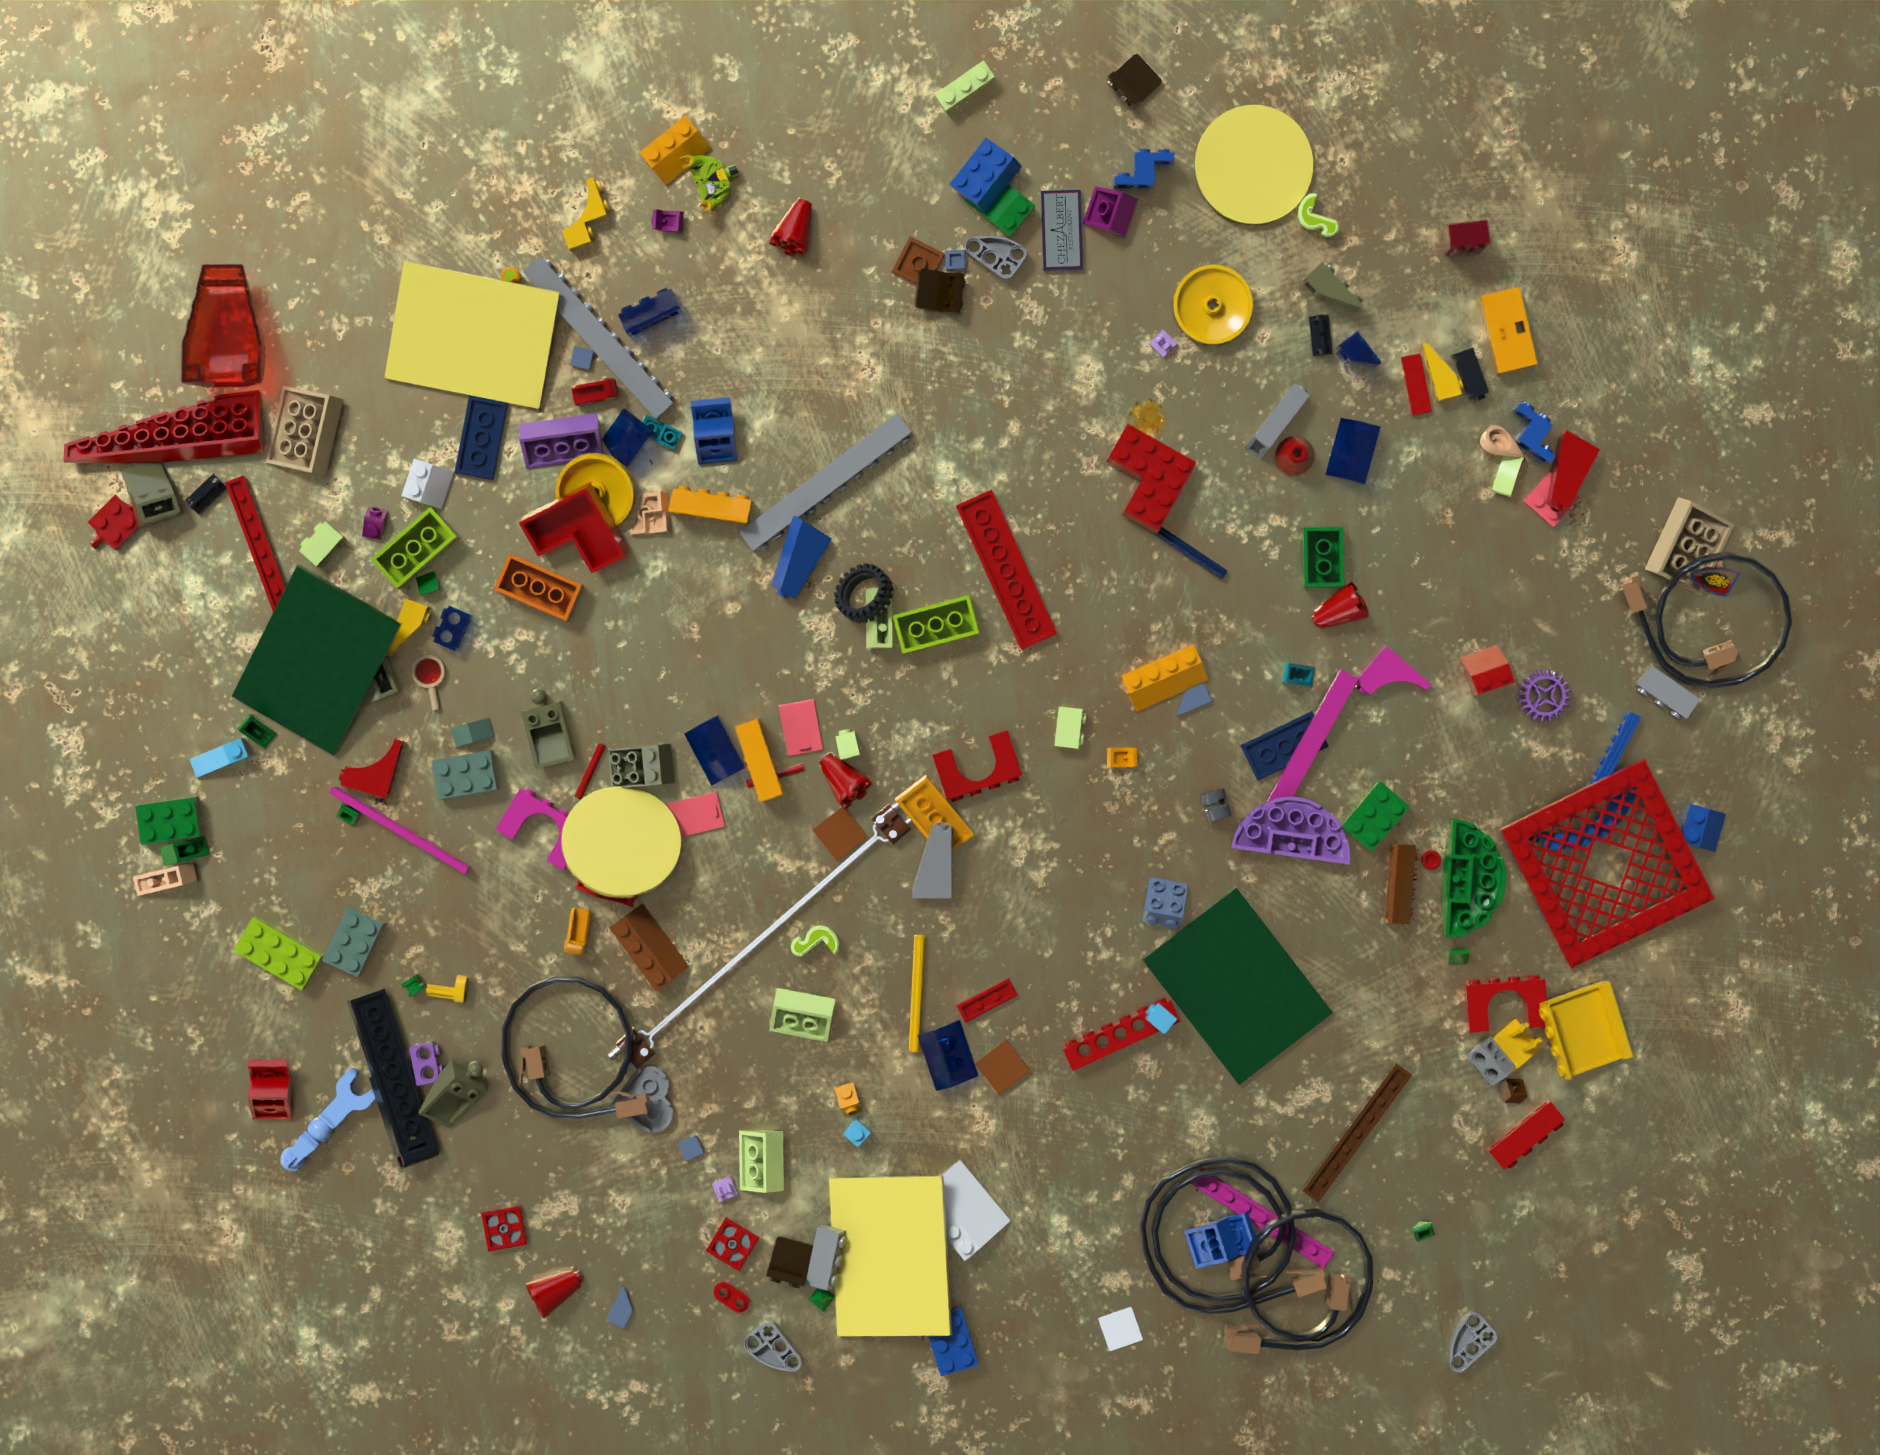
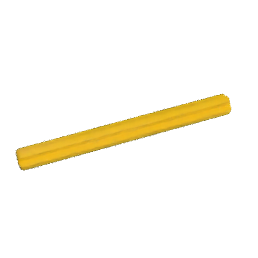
M920 934L914 936L909 1030L910 1052H920L926 936Z

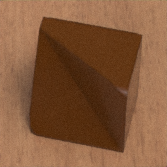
M1505 1079L1499 1085L1503 1103H1521L1527 1098L1523 1079Z

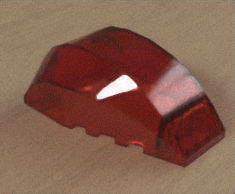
M203 264L196 287L197 291L191 306L192 310L187 321L185 336H183L181 383L202 387H247L262 383L265 370L266 346L243 264Z

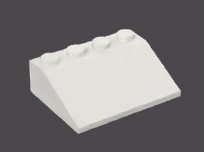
M959 1160L941 1176H944L947 1240L965 1261L1011 1220L963 1162Z

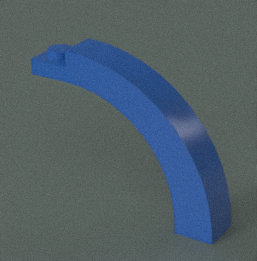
M1636 786L1630 788L1637 791ZM1627 791L1624 801L1632 804L1636 794ZM1623 792L1612 798L1621 800ZM1610 800L1606 810L1616 813L1619 803ZM1622 805L1619 814L1625 816L1630 807ZM1604 813L1601 823L1611 826L1615 816ZM1600 815L1596 817L1593 821L1598 822ZM1621 818L1617 819L1615 827L1621 822ZM1589 823L1585 825L1583 832L1593 835L1597 825ZM1600 826L1597 837H1604L1609 833L1610 829ZM1544 831L1540 832V833L1549 835V832H1544ZM1569 831L1565 841L1575 844L1578 834ZM1564 832L1553 833L1552 837L1562 839ZM1537 835L1535 842L1539 843L1540 839H1543L1541 847L1544 848L1547 838ZM1582 835L1579 845L1585 846L1590 844L1592 838ZM1550 840L1548 848L1559 849L1560 842ZM1564 844L1562 849H1571L1574 847Z

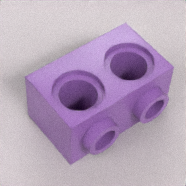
M435 1041L410 1046L409 1050L416 1085L434 1083L439 1073L444 1069L443 1065H439L438 1057L441 1056L439 1045H435ZM422 1048L429 1049L431 1055L428 1059L421 1056ZM429 1067L434 1070L433 1078H428L425 1075L426 1068Z

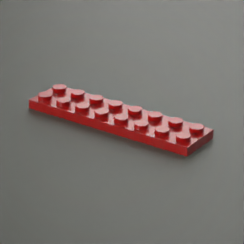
M992 489L956 505L1020 649H1025L1057 634Z

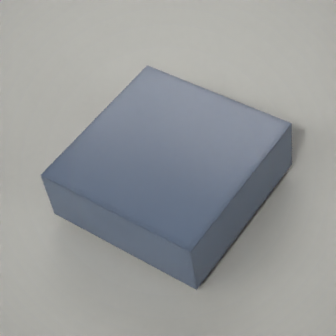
M945 250L946 271L966 270L965 250Z
M574 346L570 366L590 370L594 350Z
M696 1135L678 1142L685 1161L704 1153Z

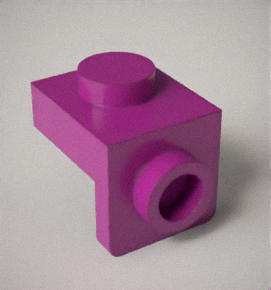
M654 209L651 218L652 229L682 232L684 212Z
M380 507L367 508L363 522V537L382 540L387 510Z

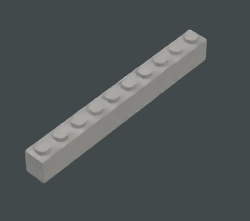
M539 256L523 271L525 276L535 287L560 292L557 311L653 417L658 420L674 405L671 401L674 397L667 389L662 391L659 388L660 382L654 375L649 377L645 372L647 367L640 360L636 362L631 357L634 353L627 345L624 348L620 345L618 341L621 339L614 331L610 333L605 328L608 324L600 316L596 318L592 314L594 309L586 301L583 304L580 301L579 297L581 295L574 287L570 289L565 284L568 280L560 272L556 274L552 270L554 265L546 257L543 260Z
M895 414L739 531V533L753 551H762L768 546L767 542L770 539L774 538L776 540L784 534L782 530L788 526L790 527L794 515L798 518L804 514L806 516L810 515L816 510L814 506L820 502L822 505L832 498L830 494L836 490L838 493L848 486L846 482L850 479L855 481L863 475L862 470L866 467L871 469L878 464V458L882 455L887 457L894 452L895 449L893 447L898 443L903 445L910 440L911 430L899 414Z

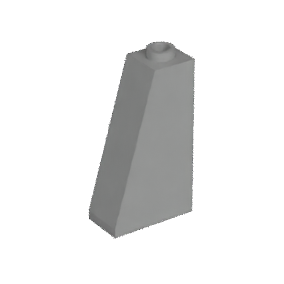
M1294 383L1245 448L1261 459L1310 395L1307 393V390L1301 385Z
M944 822L931 825L913 883L912 898H952L951 825H947Z

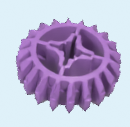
M1539 669L1537 670V677L1534 672H1531L1532 680L1528 677L1524 678L1525 682L1528 683L1527 685L1520 684V687L1525 690L1524 692L1518 691V695H1524V699H1519L1518 702H1525L1526 705L1522 706L1521 710L1529 709L1526 712V716L1534 713L1532 720L1536 721L1538 716H1540V722H1544L1545 716H1547L1548 722H1552V715L1559 719L1560 717L1557 712L1565 714L1566 712L1562 707H1570L1568 703H1565V700H1572L1571 696H1566V693H1570L1571 689L1564 688L1569 684L1568 681L1561 683L1564 678L1563 675L1556 678L1557 671H1553L1550 676L1549 669H1545L1544 675L1542 670ZM1541 679L1553 681L1551 685L1544 689L1535 683ZM1557 686L1560 690L1559 703L1553 698V692ZM1531 688L1537 695L1533 705L1529 699ZM1540 691H1549V695H1547L1549 696V700L1543 699L1542 701H1540ZM1544 703L1554 708L1549 712L1536 710Z

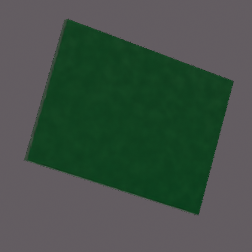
M298 564L232 697L328 753L335 755L402 624Z
M1234 888L1142 959L1238 1085L1333 1013L1237 888Z

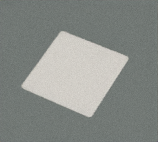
M1132 1307L1098 1318L1109 1351L1143 1340Z

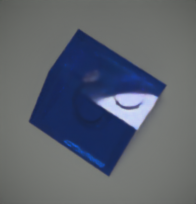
M1358 331L1336 347V355L1342 363L1346 361L1350 365L1376 368L1382 363Z
M624 408L602 440L611 456L624 466L629 467L634 463L656 432Z

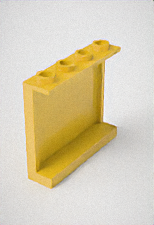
M1600 981L1539 1003V1013L1546 1025L1545 1033L1552 1044L1551 1053L1556 1058L1558 1064L1556 1067L1557 1072L1562 1079L1571 1080L1572 1076L1619 1059L1633 1057L1610 981Z

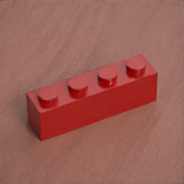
M1547 1100L1487 1150L1503 1169H1511L1518 1163L1517 1159L1523 1155L1525 1157L1533 1151L1532 1147L1536 1143H1543L1548 1138L1547 1134L1552 1130L1554 1132L1559 1130L1564 1125L1562 1122L1566 1119L1552 1102Z

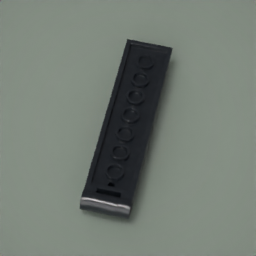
M385 989L347 1001L371 1073L369 1080L394 1156L397 1157L398 1165L401 1169L437 1157L439 1150L435 1143L428 1118L419 1115V1110L423 1103Z

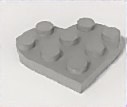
M650 1065L639 1068L620 1091L632 1094L649 1093L652 1111L647 1114L625 1117L648 1133L663 1131L670 1125L673 1118L674 1108L666 1098L669 1090V1079L660 1068ZM618 1094L614 1101L611 1103L610 1107H614L615 1103L620 1100L632 1099L636 1097H625L621 1094Z

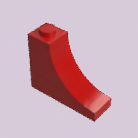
M394 739L387 754L372 765L359 768L345 766V770L342 769L339 775L340 786L389 798L404 741Z

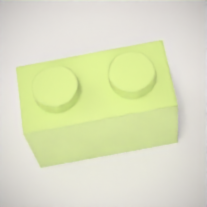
M326 521L324 523L320 522L313 529L315 533L310 538L306 537L300 544L301 549L299 551L316 567H320L345 539L338 530Z
M1059 707L1054 746L1078 749L1079 745H1083L1084 733H1080L1081 725H1085L1086 714L1082 713L1083 709Z

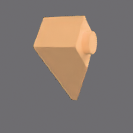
M193 862L133 877L137 896L198 882Z

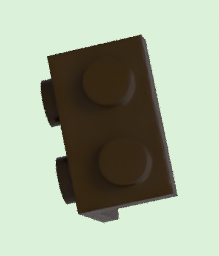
M1134 54L1107 78L1109 87L1114 92L1118 91L1122 95V101L1128 107L1131 105L1133 108L1138 106L1162 82L1161 78L1138 54Z
M920 269L916 287L915 307L944 313H960L963 305L962 292L965 287V274Z
M778 1236L766 1277H770L769 1280L776 1283H781V1281L788 1282V1286L794 1288L804 1287L813 1245Z

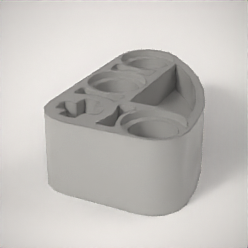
M1000 236L972 237L965 244L966 253L1002 280H1010L1024 263L1027 255L1026 249L1022 245ZM970 243H978L980 246L979 250L971 252L968 248ZM1014 250H1021L1024 255L1021 259L1016 260L1012 257V253ZM993 254L996 260L994 263L988 264L984 260L985 256ZM1009 266L1011 274L1008 275L1006 273V275H1002L1003 270L1001 268Z
M1477 1311L1466 1313L1452 1334L1448 1350V1364L1455 1372L1465 1371L1497 1341L1495 1330ZM1477 1316L1479 1318L1478 1324L1470 1325L1469 1319ZM1484 1332H1487V1333L1492 1332V1333L1490 1334V1335H1491V1338H1490V1339L1484 1338V1337H1485V1336L1483 1335ZM1471 1344H1475L1478 1347L1477 1351L1472 1354L1468 1353V1347ZM1456 1358L1463 1359V1363L1459 1367L1453 1366V1361Z
M764 1321L745 1338V1349L764 1365L791 1372L797 1371L801 1367V1354L774 1321ZM766 1326L773 1328L771 1335L770 1333H765ZM756 1338L759 1345L751 1347L748 1344V1340ZM783 1341L787 1348L785 1350H778L776 1343ZM796 1357L799 1363L796 1366H792L788 1363V1359Z

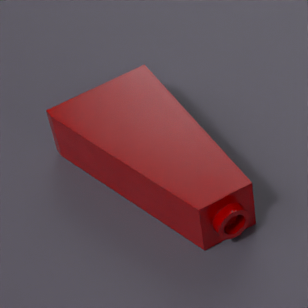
M1565 430L1558 439L1546 502L1554 512L1563 514L1570 508L1600 451L1596 446L1568 430Z

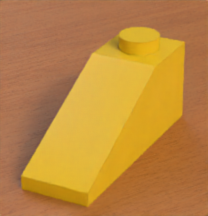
M1427 342L1422 343L1421 347L1436 401L1460 396L1462 394L1461 390H1464L1461 378L1457 379V375Z
M405 598L397 619L402 625L386 655L391 656L423 626L424 622H428L431 615L429 606Z

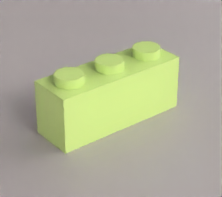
M983 60L937 92L935 98L945 113H948L994 81L995 76Z
M878 588L866 589V605L873 600ZM892 598L889 599L891 601L890 605H885L887 610L885 612L880 611L881 616L879 618L874 616V621L868 620V623H866V649H887L893 647Z

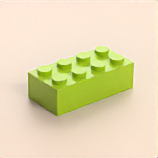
M429 507L373 556L371 560L397 589H401L456 541L459 536L433 507Z
M969 595L892 615L902 654L979 634Z
M258 916L252 917L233 950L301 991L306 989L324 957V954Z

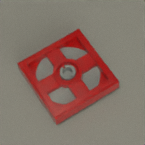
M521 1205L481 1212L488 1252L528 1244Z
M725 1217L707 1247L706 1252L740 1271L760 1237Z

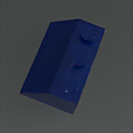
M664 288L656 292L657 296L651 299L648 296L639 300V304L634 307L628 305L621 309L622 313L618 314L629 337L683 312L672 289Z
M1340 418L1325 475L1365 485L1381 427L1362 421Z
M719 715L684 733L711 786L746 768Z
M960 1020L918 1034L936 1091L951 1088L978 1077Z

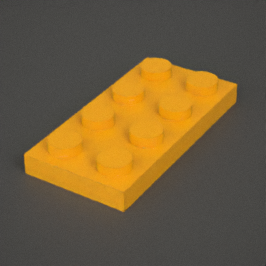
M927 775L895 798L897 804L926 838H928L931 825L939 822L951 825L952 851L975 835Z

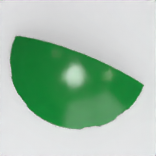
M1452 819L1444 855L1441 901L1444 938L1465 936L1469 932L1483 927L1492 918L1491 915L1496 908L1501 905L1506 889L1505 863L1503 857L1499 855L1496 843L1487 833H1483L1480 829L1476 828V825L1459 819Z

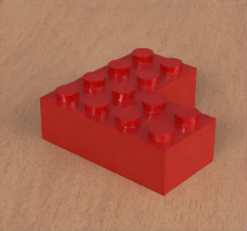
M1127 424L1106 461L1141 481L1122 516L1157 534L1197 462Z
M591 482L528 513L518 522L538 557L572 540L591 574L625 557L629 552L627 544Z

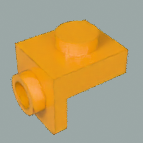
M1107 748V768L1137 767L1139 760L1137 748Z
M854 1083L835 1088L843 1116H854L862 1111Z

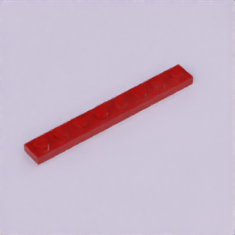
M243 475L225 482L272 611L274 612L286 586L247 481Z

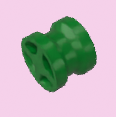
M418 974L401 984L403 988L407 989L409 997L426 988L425 984L419 980L420 976Z

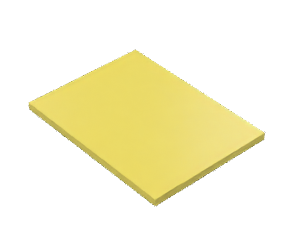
M404 261L384 378L540 409L560 292Z
M944 1176L829 1178L831 1226L846 1231V1244L841 1251L842 1263L837 1270L838 1282L835 1286L837 1336L952 1335Z

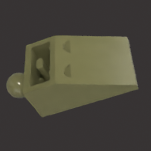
M536 689L531 694V700L537 704V707L521 712L536 769L574 760L562 701L545 705L544 702L547 699V695L542 689ZM550 710L555 711L556 715L554 718L549 716ZM531 715L536 717L535 723L530 721Z
M451 1061L439 1073L419 1110V1115L451 1128L486 1092L482 1064L474 1061L466 1067Z

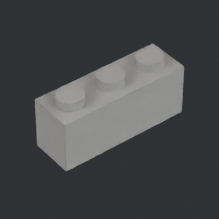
M1652 665L1647 667L1635 684L1639 687L1638 692L1646 697L1650 695L1655 698V704L1663 709L1666 706L1672 710L1670 714L1679 720L1681 717L1687 719L1701 700Z
M827 1225L817 1227L805 1285L823 1290H830L837 1285V1270L842 1263L841 1251L846 1244L845 1230Z

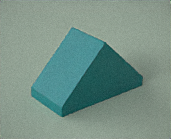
M1284 663L1281 682L1312 687L1315 667Z

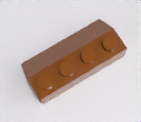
M1390 844L1384 920L1388 924H1410V920H1414V908H1411L1412 900L1416 898V889L1413 888V881H1417L1418 869H1414L1415 861L1419 859V849H1416V845Z
M643 903L609 927L655 991L689 968V965Z

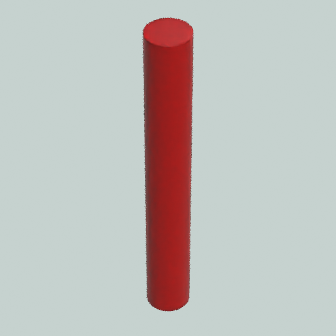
M598 743L574 797L582 799L606 745Z
M803 763L777 771V778L780 779L805 771ZM752 779L746 780L748 788L754 786Z

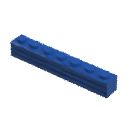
M1630 711L1625 713L1623 723L1619 724L1617 728V735L1613 736L1611 746H1608L1605 751L1607 753L1606 756L1602 757L1601 765L1595 770V777L1590 780L1588 785L1613 773L1641 719L1640 716Z

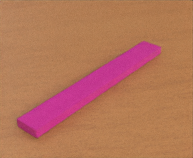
M1342 669L1339 670L1267 802L1276 798L1294 796L1357 683V677Z
M339 787L331 788L329 792L331 795L460 872L468 873L470 866Z
M1216 1176L1199 1178L1190 1183L1235 1213L1248 1212L1251 1222L1261 1229L1268 1222L1278 1217L1275 1213ZM1288 1223L1285 1224V1232L1282 1242L1287 1245L1290 1237ZM1295 1227L1296 1240L1293 1249L1325 1269L1335 1252ZM1279 1228L1273 1230L1270 1235L1276 1238Z

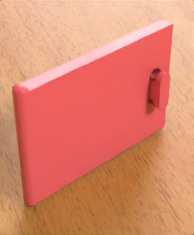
M814 699L778 706L788 756L823 750Z
M717 792L667 803V807L677 821L681 837L725 827Z

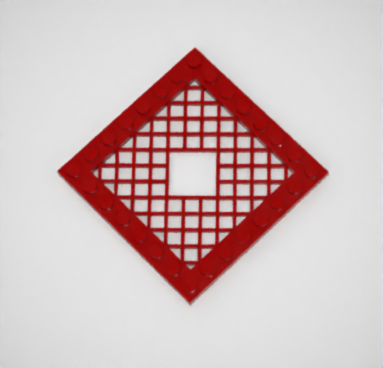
M1645 758L1500 828L1571 969L1715 899ZM1636 786L1637 789H1638V791L1633 790V789H1630V788ZM1627 791L1637 794L1634 804L1624 801ZM1623 792L1621 800L1612 798ZM1640 796L1647 808L1637 806ZM1609 800L1619 803L1616 813L1606 810ZM1605 801L1603 809L1595 807V805ZM1622 805L1632 807L1630 817L1619 814ZM1591 809L1601 812L1598 822L1588 819ZM1636 809L1646 812L1643 822L1633 819ZM1587 810L1585 817H1581V816H1578V815H1577V814H1579V813H1581V812ZM1604 813L1615 816L1611 826L1601 823ZM1649 813L1656 826L1646 823ZM1573 818L1583 821L1580 831L1570 828ZM1618 818L1628 821L1625 831L1615 828ZM1569 819V821H1568V823H1567V826H1563V825H1560V824H1559V823H1561V822H1563V821ZM1586 822L1597 825L1593 835L1583 832ZM1631 822L1641 825L1638 835L1628 832ZM1600 826L1610 829L1607 839L1597 837ZM1645 826L1655 829L1652 839L1641 836ZM1555 827L1565 829L1562 839L1552 837ZM1551 828L1549 835L1540 833L1546 829ZM1568 831L1578 834L1575 844L1565 841ZM1613 831L1623 834L1620 844L1610 841ZM1658 831L1664 843L1655 841ZM1537 835L1547 838L1544 848L1534 845ZM1582 835L1592 838L1589 848L1579 845ZM1626 835L1637 838L1633 848L1623 845ZM1533 836L1532 841H1531V844H1530L1528 838H1530V837ZM1595 839L1632 851L1620 887L1583 876ZM1640 839L1650 842L1647 852L1637 849ZM1550 840L1560 842L1558 852L1547 850ZM1564 844L1574 847L1571 857L1561 854ZM1653 844L1663 846L1660 856L1650 854ZM1577 848L1587 851L1584 861L1574 858ZM1533 849L1542 851L1540 861ZM1666 849H1668L1673 861L1663 858ZM1635 852L1645 855L1642 865L1632 862ZM1546 853L1556 856L1553 866L1543 863ZM1559 857L1569 860L1566 870L1556 867ZM1648 857L1659 860L1656 869L1645 867ZM1662 861L1672 864L1669 874L1659 871ZM1572 862L1583 864L1580 874L1569 871ZM1675 865L1682 878L1672 875ZM1542 866L1551 869V872H1550V875H1549L1548 878H1547V876H1546V874H1545V872H1544ZM1630 866L1641 868L1638 878L1628 876ZM1555 870L1565 873L1562 883L1551 880ZM1644 870L1654 873L1651 883L1641 880ZM1568 874L1578 877L1575 887L1565 884ZM1657 874L1667 877L1664 887L1654 884ZM1671 878L1681 881L1678 891L1668 888ZM1581 879L1591 882L1588 891L1578 889ZM1626 879L1636 881L1633 891L1623 889ZM1595 883L1605 886L1602 896L1591 893ZM1639 883L1649 886L1646 896L1636 893ZM1684 883H1685L1687 889L1681 891V890H1682V887H1683V885H1684ZM1551 884L1560 886L1557 896ZM1563 887L1573 890L1570 900L1560 897ZM1608 887L1618 890L1615 900L1605 897ZM1653 887L1663 890L1660 900L1649 897ZM1621 891L1631 894L1628 904L1618 901ZM1666 891L1675 894L1663 900ZM1577 892L1587 895L1584 905L1574 902ZM1590 896L1600 899L1597 909L1587 906ZM1635 896L1645 899L1642 909L1631 906ZM1603 900L1614 903L1610 913L1600 910ZM1648 900L1657 903L1651 907L1646 908ZM1560 901L1569 903L1566 913ZM1572 905L1582 908L1579 918L1569 915ZM1617 905L1627 908L1624 917L1614 915ZM1585 909L1596 912L1592 922L1582 919ZM1630 909L1639 911L1627 918ZM1599 913L1609 916L1606 926L1596 923ZM1568 918L1577 921L1575 930L1573 929ZM1612 918L1621 920L1620 922L1609 926ZM1581 922L1591 925L1588 935L1578 932ZM1594 926L1603 929L1591 935ZM1577 935L1584 937L1585 939L1579 941Z

